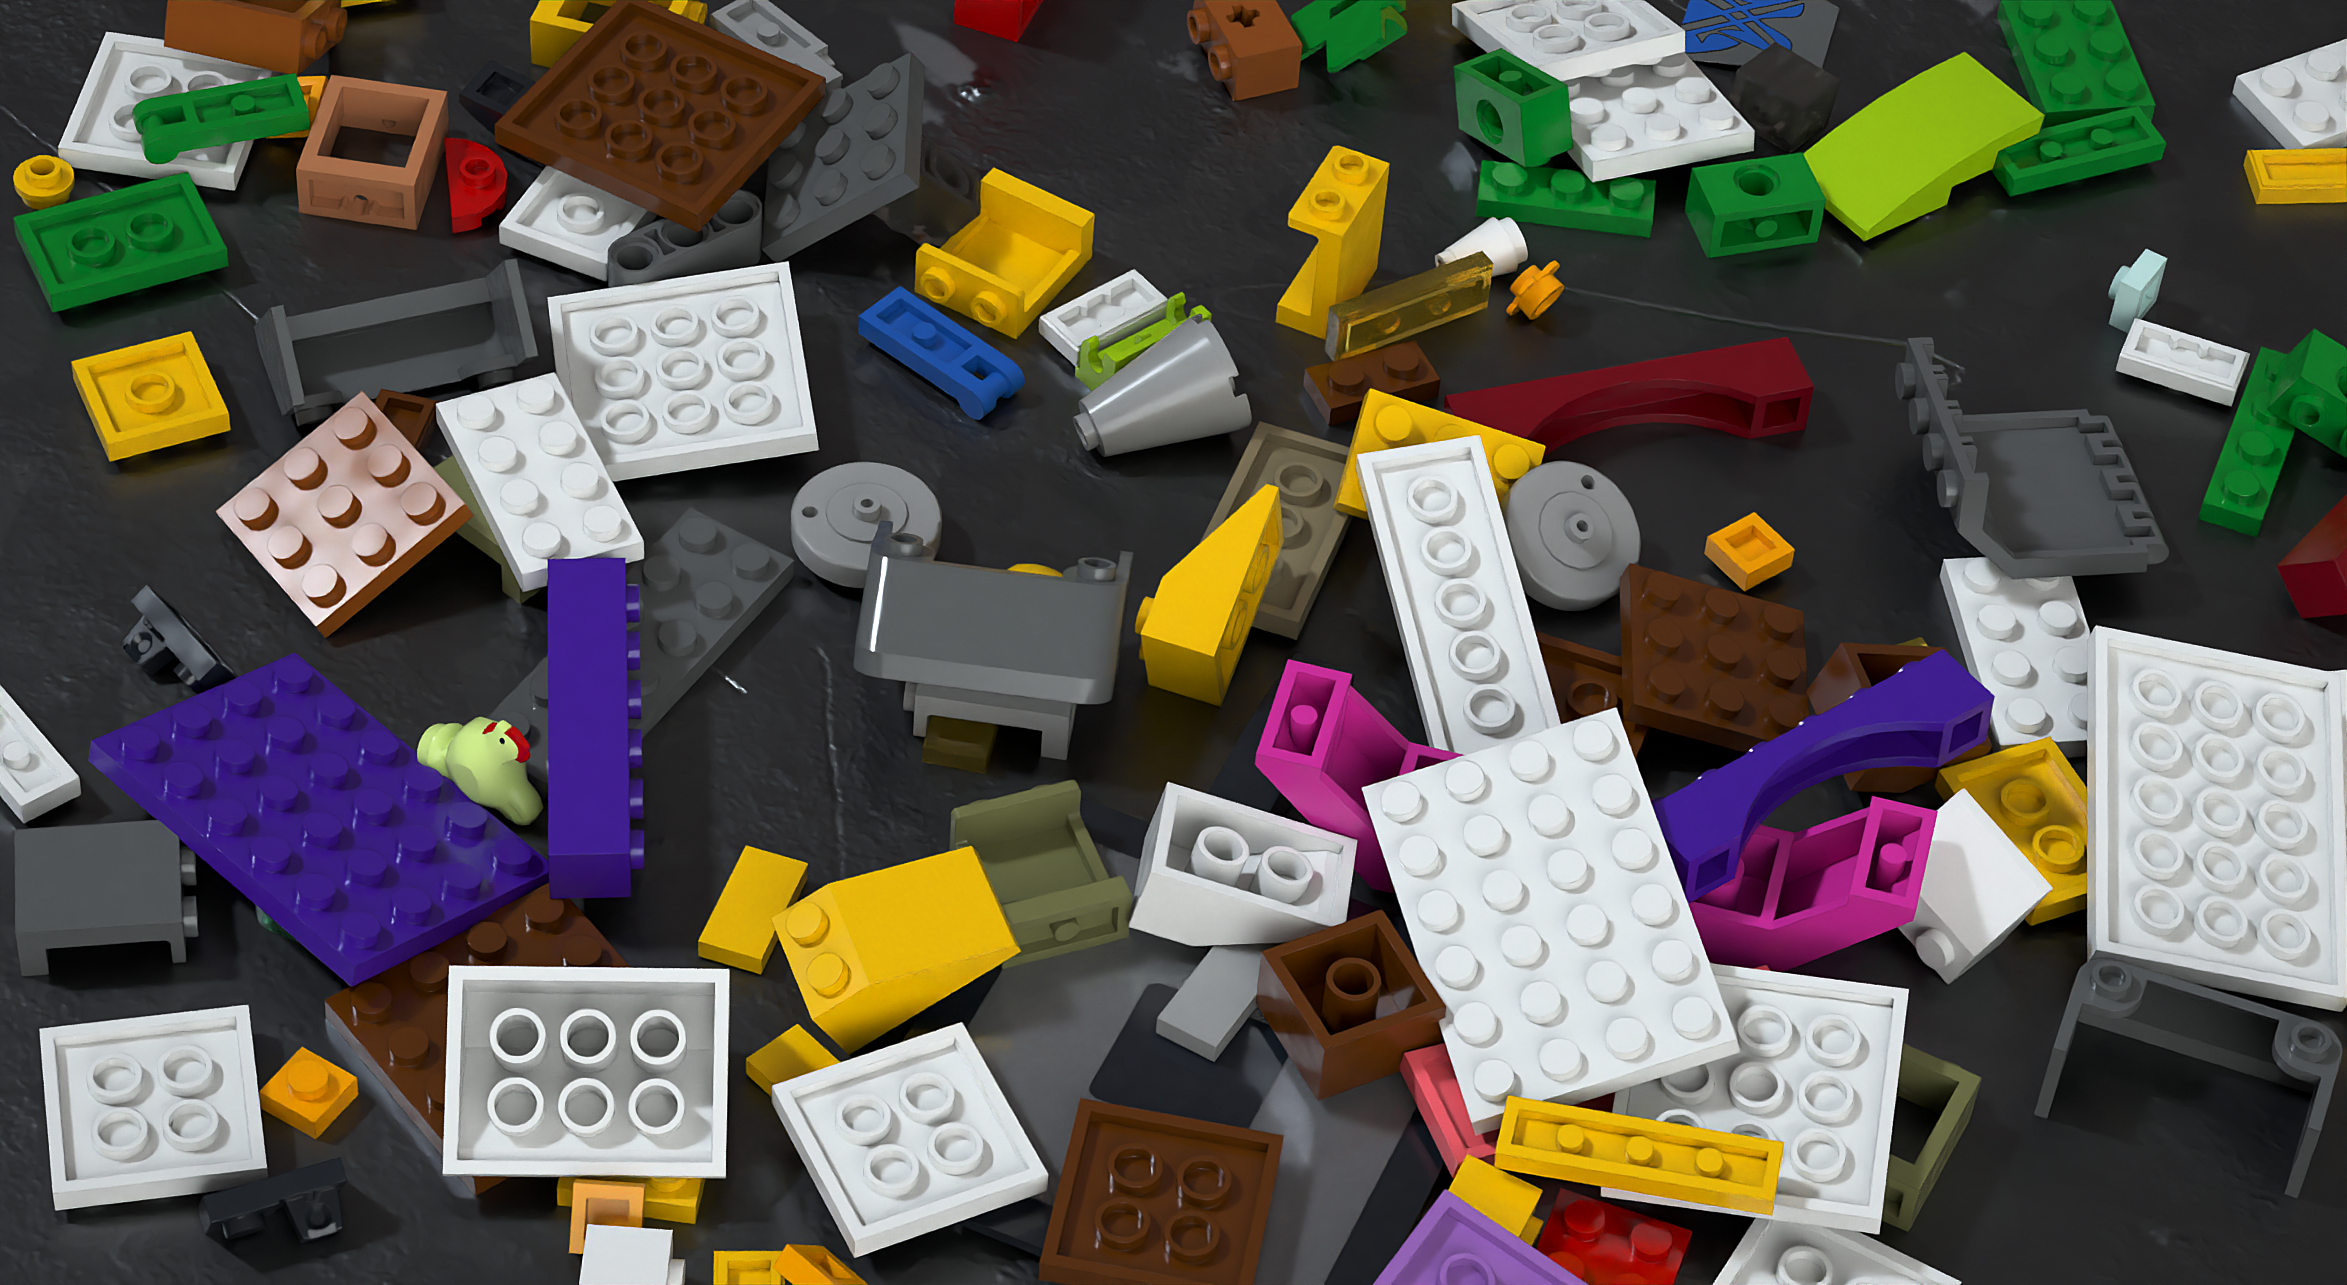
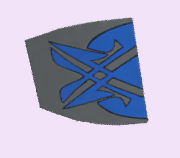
M1690 0L1681 28L1685 30V53L1691 60L1819 74L1822 70L1840 9L1827 0Z

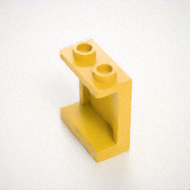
M1339 145L1332 147L1288 215L1289 227L1317 237L1319 242L1277 304V323L1331 342L1377 269L1390 163Z
M993 167L981 180L980 207L940 249L924 243L916 251L915 292L935 303L942 304L972 318L986 327H991L1017 339L1092 258L1095 214Z

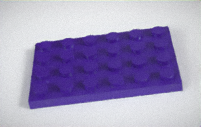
M296 653L91 741L88 761L156 820L162 822L184 844L351 987L469 930L497 909L549 883L548 860L480 804L473 802L465 796L446 776H442L432 767L419 763L417 753Z

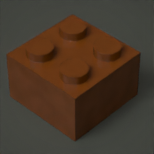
M1382 909L1261 951L1256 1004L1317 1101L1400 1072L1399 1066L1405 1052L1441 1044L1442 1033L1438 1021L1445 1018L1446 1005Z

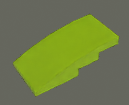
M1963 52L1921 72L1879 97L1833 129L1807 150L1804 156L1826 198L1824 208L1863 241H1866L1947 205L1953 186L1992 170L1998 151L2038 134L2045 115L1968 53Z

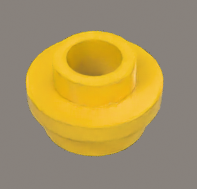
M39 155L24 161L16 168L13 175L14 188L18 195L22 197L26 205L38 210L64 204L68 200L75 184L74 171L71 165L61 158L49 155Z

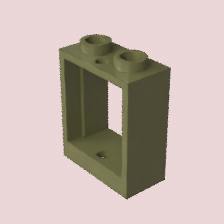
M1902 1043L1896 1095L1941 1114L1914 1164L1889 1154L1881 1220L1908 1232L1971 1119L1982 1077L1962 1069L1953 1062L1941 1060L1905 1043Z

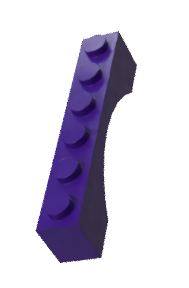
M1942 649L1919 662L1912 661L1907 663L1895 675L1871 688L1857 690L1845 702L1820 715L1808 716L1796 728L1774 740L1756 744L1744 756L1720 769H1710L1704 772L1692 784L1667 797L1661 796L1652 800V807L1688 904L1735 878L1741 854L1755 830L1778 806L1800 791L1834 776L1869 768L1895 766L1937 768L1985 742L1995 696Z

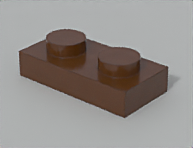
M1414 339L1306 368L1303 386L1328 426L1359 418L1365 394L1370 388L1416 403L1438 397L1441 379Z

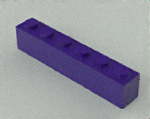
M626 558L548 559V859L550 899L631 897V870H644L643 829H630V819H643V779H629V769L642 768V729H628V719H641V680L627 679V671L640 670V631L627 632V623H640L639 584H626Z

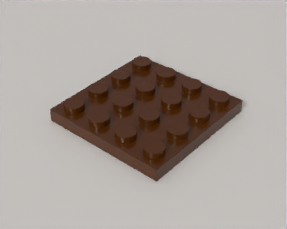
M617 0L495 124V143L699 232L826 95V78L647 0Z
M549 883L497 909L469 930L324 1000L326 1018L442 1157L444 1145L449 966L631 968L570 898L550 899ZM459 1176L475 1196L509 1178L508 1176Z

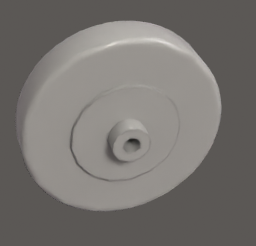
M1554 461L1539 465L1518 479L1507 490L1499 504L1523 591L1546 606L1563 611H1583L1597 607L1620 592V577L1628 564L1638 565L1641 534L1634 510L1617 485L1592 467L1571 461Z
M874 462L843 464L817 474L799 490L791 509V541L799 559L818 576L839 585L864 588L870 548L880 521H892V533H909L921 537L924 540L923 546L932 549L936 556L942 537V510L936 495L930 487L920 478L906 470Z

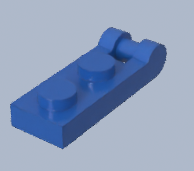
M901 286L859 315L858 334L957 399L962 410L975 420H980L995 409L996 400L999 397L1009 398L1024 387L1025 378L1023 372L1013 360ZM977 372L985 377V379L980 380L973 374Z

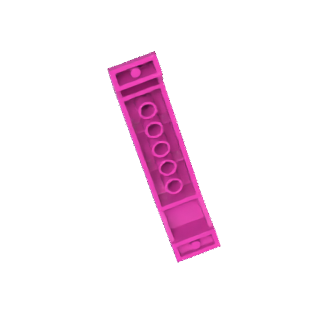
M1288 659L1256 752L1255 765L1313 827L1358 840L1354 870L1372 889L1396 894L1365 802L1362 787L1463 756V754L1409 742L1351 686L1352 674ZM1872 796L1870 807L1796 833L1759 825L1741 854L1735 878L1688 904L1709 963L1751 969L1767 965L1770 971L1785 972L1914 921L1938 811Z

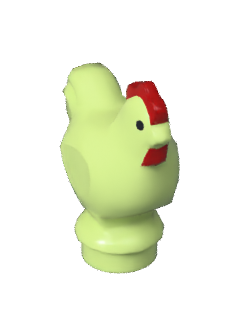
M477 717L465 726L459 723L435 724L429 727L422 735L417 749L418 762L424 766L432 767L442 776H446L473 802L499 810L505 818L517 825H529L536 820L543 809L539 793L527 779L526 761L531 756L529 752L530 744L520 730L511 726L508 722L504 720L498 722L484 717Z

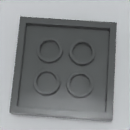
M912 52L891 63H883L877 66L869 75L843 89H835L828 93L768 157L761 249L775 263L919 188L925 66Z

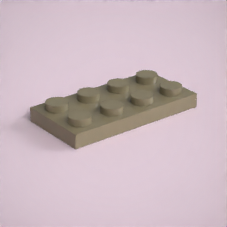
M1259 421L1201 542L1266 484L1279 487L1284 543L1252 627L1297 640L1354 517L1353 515L1333 509L1350 447Z

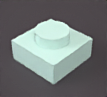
M2145 249L2131 268L2124 265L2119 269L2108 293V297L2115 300L2109 321L2110 325L2129 333L2134 319H2142L2157 300L2167 258Z

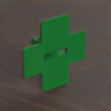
M1406 0L1313 1L1291 15V26L1302 43L1301 61L1324 46L1327 48V71L1330 73L1338 72L1359 58L1362 61L1407 34V22L1400 15L1401 12L1406 10Z

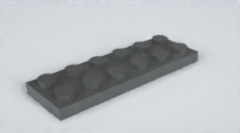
M689 508L648 550L644 555V559L639 560L626 573V584H639L640 623H627V632L640 631V670L627 671V679L641 680V719H628V729H642V739L794 578V559L692 508ZM547 655L487 717V719L498 722L501 720L508 722L511 726L519 729L528 741L531 756L526 761L527 779L537 790L539 796L548 800Z

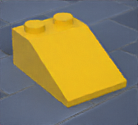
M1269 484L1262 487L1162 577L1155 598L1148 596L1144 598L1136 618L1135 633L1141 635L1139 659L1145 660L1149 685L1221 707L1284 543L1279 487Z
M973 846L829 883L771 918L812 1020L848 1055L1021 952L980 856Z

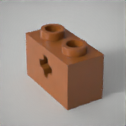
M1194 0L1193 10L1187 13V26L1190 37L1195 44H1201L1208 56L1213 77L1217 81L1222 80L1234 102L1298 88L1302 43L1276 0Z

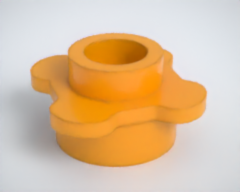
M1554 260L1542 271L1536 265L1526 269L1510 287V291L1516 297L1508 306L1506 312L1513 316L1521 310L1530 320L1536 319L1559 298L1565 288L1553 275L1559 269L1560 264Z

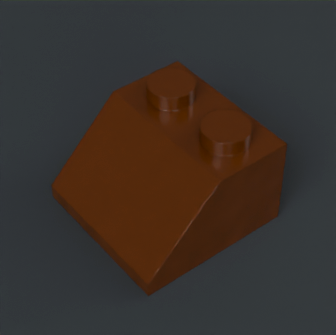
M1841 642L1806 693L1815 713L1820 715L1845 702L1857 690L1871 688L1895 675L1907 663L1912 661L1919 662L1942 649L1948 653L1946 647ZM1987 736L1985 742L1937 768L1916 766L1869 768L1843 774L1850 791L1904 793L1936 778L1938 771L1986 755L1992 748V744Z

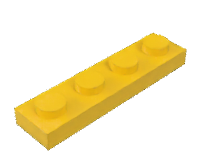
M1508 1095L1495 1150L1494 1168L1772 1216L1785 1142Z

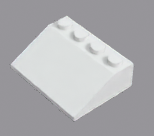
M449 966L443 1176L726 1179L730 970L695 968Z

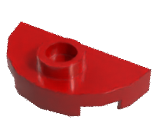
M444 137L452 233L473 230L481 226L482 218L490 215L496 209L498 211L502 210L505 206L508 193V173L502 159L487 146L468 139Z

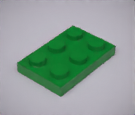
M2000 0L1997 19L2032 106L2045 115L2041 125L2042 129L2139 106L2150 122L2152 121L2156 104L2112 0Z
M188 172L13 217L15 235L52 313L228 266L227 248Z

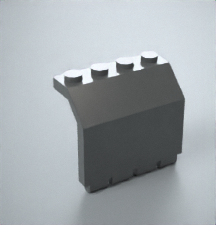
M1932 337L1908 338L1905 363H1898L1896 366L1895 388L1898 399L1906 400L1908 404L1909 425L1912 434L1920 435L1923 442L1925 468L1927 471H1934L1936 475L1939 504L1942 508H1949L1958 533L2011 579L2138 573L2146 572L2147 564H2158L2168 557L2169 549L2157 522L2154 520V515L2142 488L2138 484V479L2123 449L2115 427L2108 416H2090L2087 409L1963 415L1962 410L1959 409L1958 400H1946L1949 378L1947 373H1945L1944 366L1932 365L1934 352Z

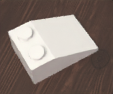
M1167 782L1145 836L1128 927L1190 946L1290 942L1344 923L1347 917L1358 840Z

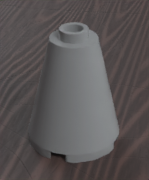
M1197 314L1188 318L1079 400L1081 414L1073 417V423L1085 449L1089 451L1096 447L1103 457L1238 431L1250 426L1252 417L1246 393L1234 397L1233 392L1236 389L1233 377L1239 375L1224 341L1210 320L1203 321L1202 314Z

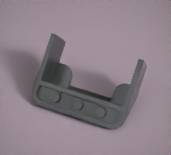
M516 258L503 261L489 275L483 278L289 317H286L284 305L271 307L254 326L259 352L282 416H296L298 426L326 421L333 415L332 408L344 406L361 391L370 400H376L381 389L405 394L477 379L479 389L511 383L515 381L513 370L524 367L539 356Z
M880 521L870 548L856 636L853 667L857 671L877 678L1077 704H1101L1112 699L1123 646L1133 552L1121 551L1117 569L1116 563L1110 560L1087 557L1079 559L1077 566L1065 569L1063 576L1058 577L934 561L935 552L923 546L924 540L921 537L909 533H892L893 522Z
M2098 958L2085 963L2077 973L2053 1046L2034 1115L2045 1119L2048 1117L2078 1021L2312 1094L2284 1193L2298 1198L2321 1133L2342 1058L2343 1049L2338 1036L2330 1028L2319 1022L2120 960Z

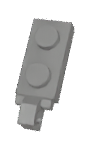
M736 0L709 15V28L825 77L826 95L835 89H841L843 74L834 68L835 63L828 56V45L769 0Z

